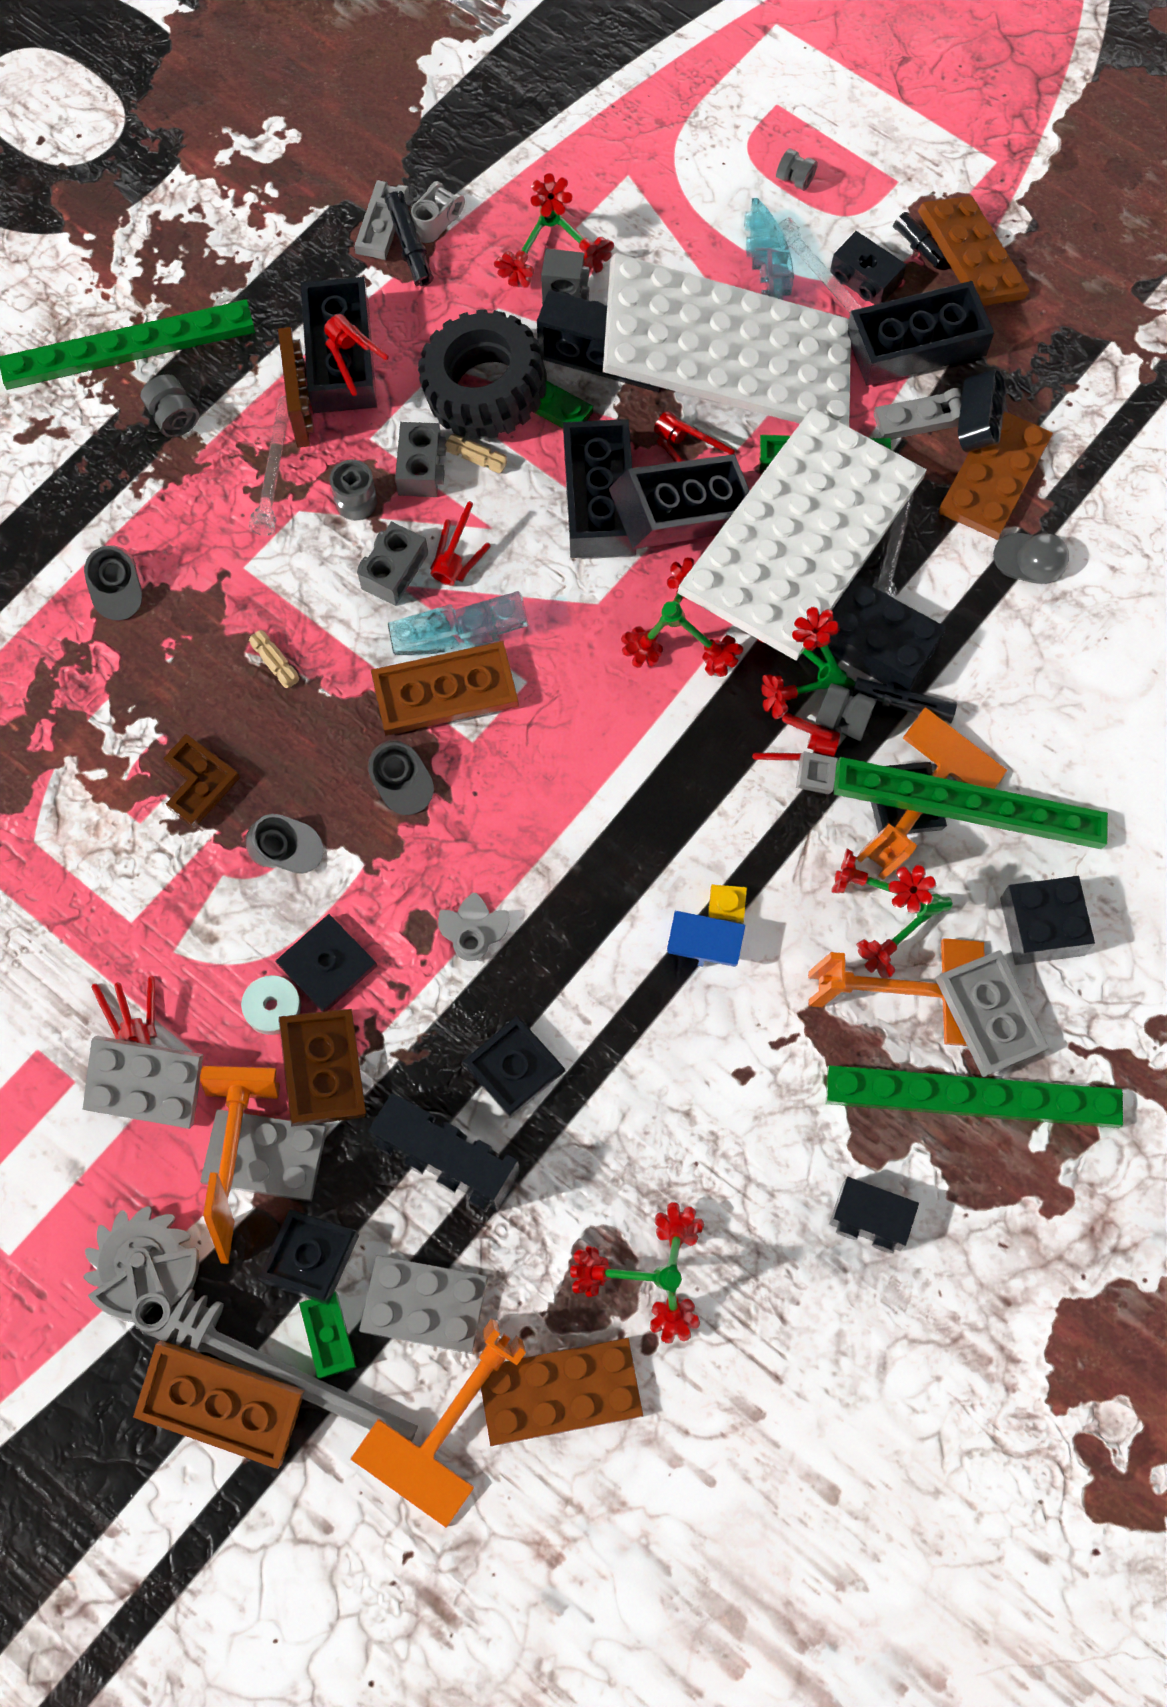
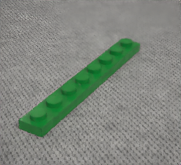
M245 299L0 356V371L6 390L255 333V328L248 301Z
M840 757L836 762L834 795L1096 849H1102L1107 845V812Z
M831 1065L827 1068L825 1102L827 1105L1120 1128L1123 1126V1089Z

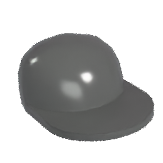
M1011 533L1005 535L997 542L993 551V559L997 568L1008 577L1036 584H1048L1055 582L1064 574L1069 563V550L1065 542L1053 533H1041L1035 536L1024 533Z
M115 545L102 546L94 550L86 559L84 575L95 609L102 616L111 620H124L131 617L138 611L142 603V589L136 571V563L132 555L124 548Z
M389 740L379 744L372 751L368 759V772L386 805L394 812L403 815L416 814L426 808L432 799L434 784L429 772L413 748L404 742Z
M269 814L262 816L249 827L246 834L248 855L256 864L262 867H278L290 872L303 874L315 869L323 857V844L317 832L309 825L283 815Z

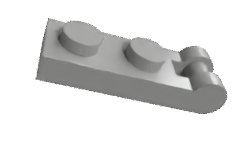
M377 180L355 243L356 254L386 260L396 230L384 198L391 192L398 191L399 193V191H402L407 203L409 196L408 186L398 184L397 187L389 186L388 182Z
M953 388L940 395L875 407L873 415L880 437L891 438L892 440L957 427L962 391L959 388ZM950 408V413L943 414L942 409Z

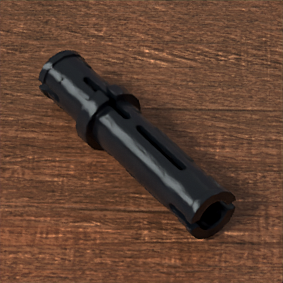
M398 191L391 192L385 196L384 200L402 245L403 251L401 254L403 260L408 263L414 284L416 286L427 285L433 281L434 277L425 255L427 251L425 245L421 244L404 193L402 191H399V193Z
M856 677L852 696L861 693L877 699L876 703L881 704L880 708L883 709L893 707L919 715L926 707L941 720L947 721V723H952L957 708V702H950L896 688L894 683L887 682L885 685L865 680L861 677Z

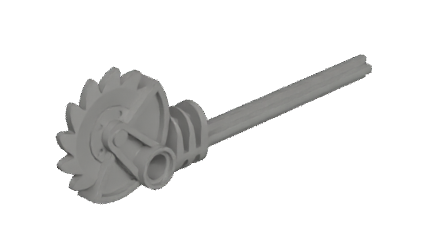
M147 1206L138 1211L130 1221L128 1214L121 1210L114 1220L111 1232L103 1225L98 1226L97 1242L99 1250L94 1248L85 1249L86 1258L96 1268V1271L87 1272L83 1277L89 1284L99 1287L90 1293L88 1297L106 1314L118 1320L134 1322L135 1326L148 1336L169 1343L176 1338V1345L184 1348L190 1345V1350L194 1352L210 1354L231 1365L305 1390L303 1399L368 1430L372 1428L379 1418L411 1442L413 1441L418 1429L417 1425L217 1332L215 1326L221 1316L224 1305L216 1301L210 1308L206 1307L208 1299L206 1295H203L197 1302L194 1301L195 1290L192 1288L199 1270V1250L196 1247L186 1249L181 1246L182 1243L190 1240L191 1235L185 1230L169 1228L175 1221L174 1215L165 1214L151 1219L152 1209L150 1206ZM153 1306H161L163 1308V1315L160 1321L151 1325L145 1322L146 1312Z

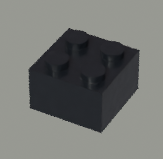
M1079 875L1008 885L1000 897L1015 965L1085 956L1094 946L1095 940Z

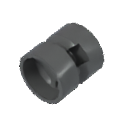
M169 374L157 376L150 380L142 389L140 395L142 402L149 413L153 415L155 423L166 437L181 436L189 432L199 420L198 410L191 399L187 397L184 388L175 376Z
M353 459L337 464L331 471L329 478L337 511L344 518L354 521L363 520L371 516L378 503L371 470L365 463Z
M831 683L815 724L829 730H835L839 727L843 735L861 741L877 699L861 693L852 696L850 689Z

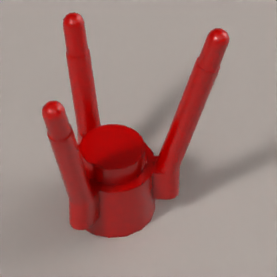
M338 314L331 317L325 324L324 332L329 337L325 344L332 351L351 395L356 396L357 390L339 348L349 349L357 343L365 350L370 349L383 360H388L389 356L364 336L344 315Z
M671 411L664 412L655 423L654 432L660 436L657 444L667 451L674 462H681L683 460L670 444L673 442L675 444L681 443L687 433L729 455L735 454L734 449L688 425Z
M472 501L467 502L448 549L444 552L451 525L449 519L445 520L435 559L430 567L431 576L438 582L448 586H453L456 580L463 582L467 573L491 547L490 543H485L464 566L461 564L462 558L454 553L472 510Z
M788 712L783 714L782 721L810 733L807 744L808 749L813 750L815 754L834 757L840 739V732L819 727ZM754 753L752 757L755 760L800 761L802 753Z
M153 976L148 977L146 1024H143L141 1018L131 1019L122 985L119 982L115 983L117 1000L124 1021L120 1023L121 1029L98 984H92L91 988L113 1031L115 1039L152 1045L151 1039L157 1037L154 1026L155 978Z

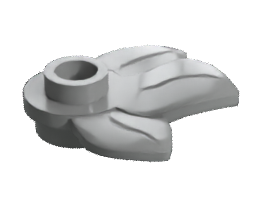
M472 893L462 902L457 913L450 910H440L438 927L442 936L453 942L454 951L461 959L476 961L486 954L490 944L500 941L505 936L509 927V912L507 910H499L489 914V910L482 898L477 893ZM468 940H475L478 943L474 949H467L464 945Z

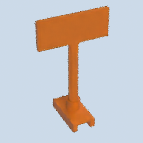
M926 707L903 736L905 741L937 765L936 770L931 776L946 779L951 775L959 782L995 789L1007 772V769ZM907 810L895 827L888 824L860 851L856 860L861 863L869 857L883 868L878 877L884 880L907 860L918 846L907 838V834L922 813Z
M943 938L941 940L942 973L984 957V942ZM830 952L808 971V979H819V991L808 999V1006L823 1007L841 992L851 993L853 990L941 998L943 1000L944 1044L967 1046L937 983L856 976L852 971H845V953Z
M202 1066L200 1081L205 1096L227 1097L226 1106L229 1108L219 1174L218 1172H210L203 1212L205 1223L221 1263H229L235 1221L228 1204V1197L233 1182L243 1110L248 1108L249 1098H279L280 1083L275 1082L276 1068Z
M493 1318L489 1320L483 1329L484 1341L487 1346L479 1356L481 1359L480 1363L421 1446H417L378 1418L350 1458L354 1463L445 1528H447L474 1489V1486L435 1459L434 1455L492 1371H498L505 1359L518 1365L526 1353L523 1340L517 1335L510 1345L508 1342L511 1338L505 1333L499 1338L501 1334L499 1325Z

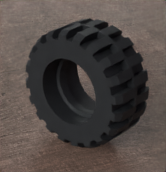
M484 309L476 310V314L469 315L468 312L459 314L460 318L454 321L449 319L443 323V329L440 331L436 329L429 338L431 343H426L421 352L422 358L418 363L419 380L434 417L438 418L439 423L445 429H451L454 434L461 437L468 434L470 439H481V436H488V439L498 438V434L505 431L509 434L516 430L515 426L520 423L524 425L531 419L530 413L537 412L542 404L540 398L543 399L546 393L547 386L545 382L547 381V373L537 339L534 338L532 330L527 325L522 324L520 319L513 315H509L507 318L505 312L494 310L493 313H488ZM498 362L509 366L498 380L489 385L477 388L458 385L461 377L468 370L479 364Z

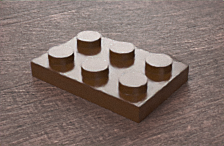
M291 327L278 328L288 415L297 448L310 446L309 433H314V424L309 409L311 403L306 385L305 358H303L300 339L294 340Z
M352 1009L280 1016L278 1023L291 1127L365 1118L366 1110Z

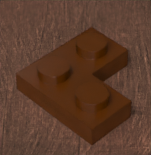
M187 734L163 758L170 768L187 780L169 799L166 806L194 829L240 779L238 772Z

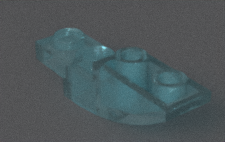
M752 198L750 211H745L744 230L750 231V237H746V257H751L752 270H759L760 283H765L766 290H762L761 294L783 300V296L791 295L794 280L793 263L789 247L781 228L768 208L758 198Z
M519 591L459 609H454L450 604L388 623L394 655L436 654L482 646L500 641V634L529 626L523 597Z

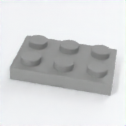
M1001 950L935 977L982 1077H986L1049 1049Z
M95 1036L91 1040L82 1110L190 1129L194 1125L203 1054Z
M217 1109L200 1180L204 1185H208L210 1172H218L219 1174L228 1111ZM243 1113L231 1189L312 1202L327 1131L326 1127L313 1124L291 1127V1122L288 1120Z
M376 1255L359 1332L473 1354L488 1277Z

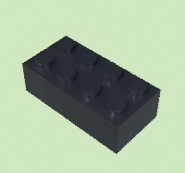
M355 277L300 282L307 387L313 414L377 408L373 351L370 349L365 350L357 343L349 349L339 348L357 390V395L352 396L332 351L325 344L329 339L324 332L325 324L331 317L338 314L344 315L352 325H355L364 336L372 341L365 278Z
M973 281L852 310L848 322L851 348L866 386L987 356L994 335L993 328Z
M548 291L537 318V342L544 361L659 393L661 387L603 372L607 305L599 301H589L574 297L566 292Z
M629 419L563 422L570 558L636 555V549H633L609 491V488L627 469L632 468Z
M735 454L630 468L609 488L633 549L716 536L750 491Z
M854 577L831 610L834 616L832 621L838 623L839 631L835 635H830L831 642L828 644V647L833 656L885 685L887 682L894 683L896 688L911 691L940 645L946 626Z

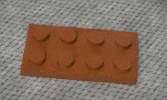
M972 196L922 203L918 213L930 230L960 283L973 281L983 306L1025 299L1030 291Z
M1004 411L999 444L969 452L938 513L998 540L1044 453L1053 432Z
M504 641L371 670L385 736L519 707Z
M629 1338L522 1358L518 1365L505 1361L498 1371H492L481 1387L491 1447L643 1417Z
M160 1340L155 1345L133 1418L279 1469L286 1454L305 1390Z

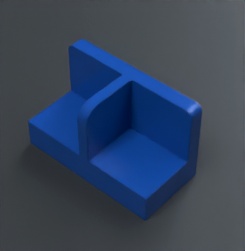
M675 910L667 952L669 954L698 959V966L703 967L704 961L736 967L739 961L746 925Z

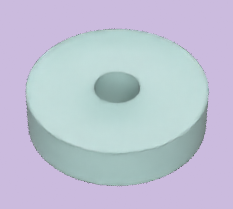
M270 975L253 981L247 987L242 997L241 1008L244 1018L254 1030L266 1035L280 1034L279 1017L300 1014L301 1000L291 982L283 977ZM270 1000L277 1001V1006L273 1010L265 1009L266 1003Z

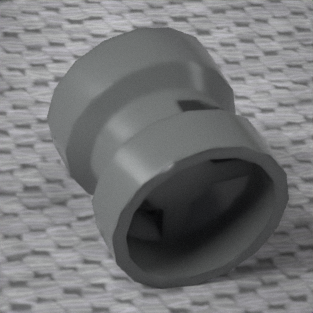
M789 148L778 165L776 177L784 182L792 181L796 188L805 191L814 178L818 162L809 157L804 159L800 157L797 151Z

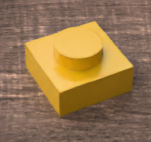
M711 884L708 917L743 924L747 888Z

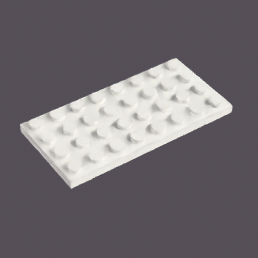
M619 253L613 255L610 260L603 372L799 424L813 407L849 427L851 340L848 334V318Z
M812 407L680 583L677 593L797 661L805 647L803 642H796L792 637V632L798 630L794 625L795 620L799 617L807 620L806 611L811 607H816L819 615L826 609H833L922 481L927 469Z

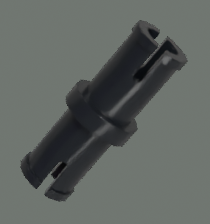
M903 212L899 217L907 224V227L897 219L892 227L911 244L910 248L914 252L919 251L935 269L940 268L943 263L935 254L937 253L942 259L947 260L932 237L928 228L923 229L908 212Z

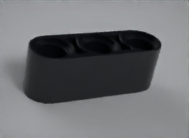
M999 369L965 378L958 423V439L963 451L966 453L997 445L1000 442L1006 386L1004 377Z

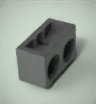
M546 248L541 273L542 306L549 290L566 292L574 297L589 300L590 287L588 286L590 268L584 266L583 252Z
M400 422L395 474L398 496L437 497L438 485H444L445 470L444 465H440V456H446L447 447L445 444L447 438L446 436H441L439 423ZM421 444H428L425 447H418ZM420 472H425V473H426V474L421 475V476L415 475V474L420 473Z
M391 521L387 529L380 531L377 535L374 549L369 557H364L358 566L357 574L361 589L396 606L429 554L426 537ZM397 547L405 548L404 550L399 552L393 551V549ZM380 573H388V574H389L388 576H386V577H384V578H377V577H376V576H377L378 574H380Z

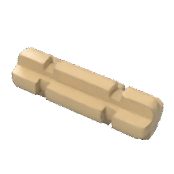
M451 434L445 444L447 452L456 456L462 454L461 458L482 467L488 465L489 470L497 473H502L506 467V455L497 451L491 453L490 448L468 439L465 442L463 437L456 434Z
M259 630L250 636L251 646L260 654L261 659L273 674L279 678L278 680L285 688H290L299 681L296 670L288 664V660L276 645L270 641L265 631Z

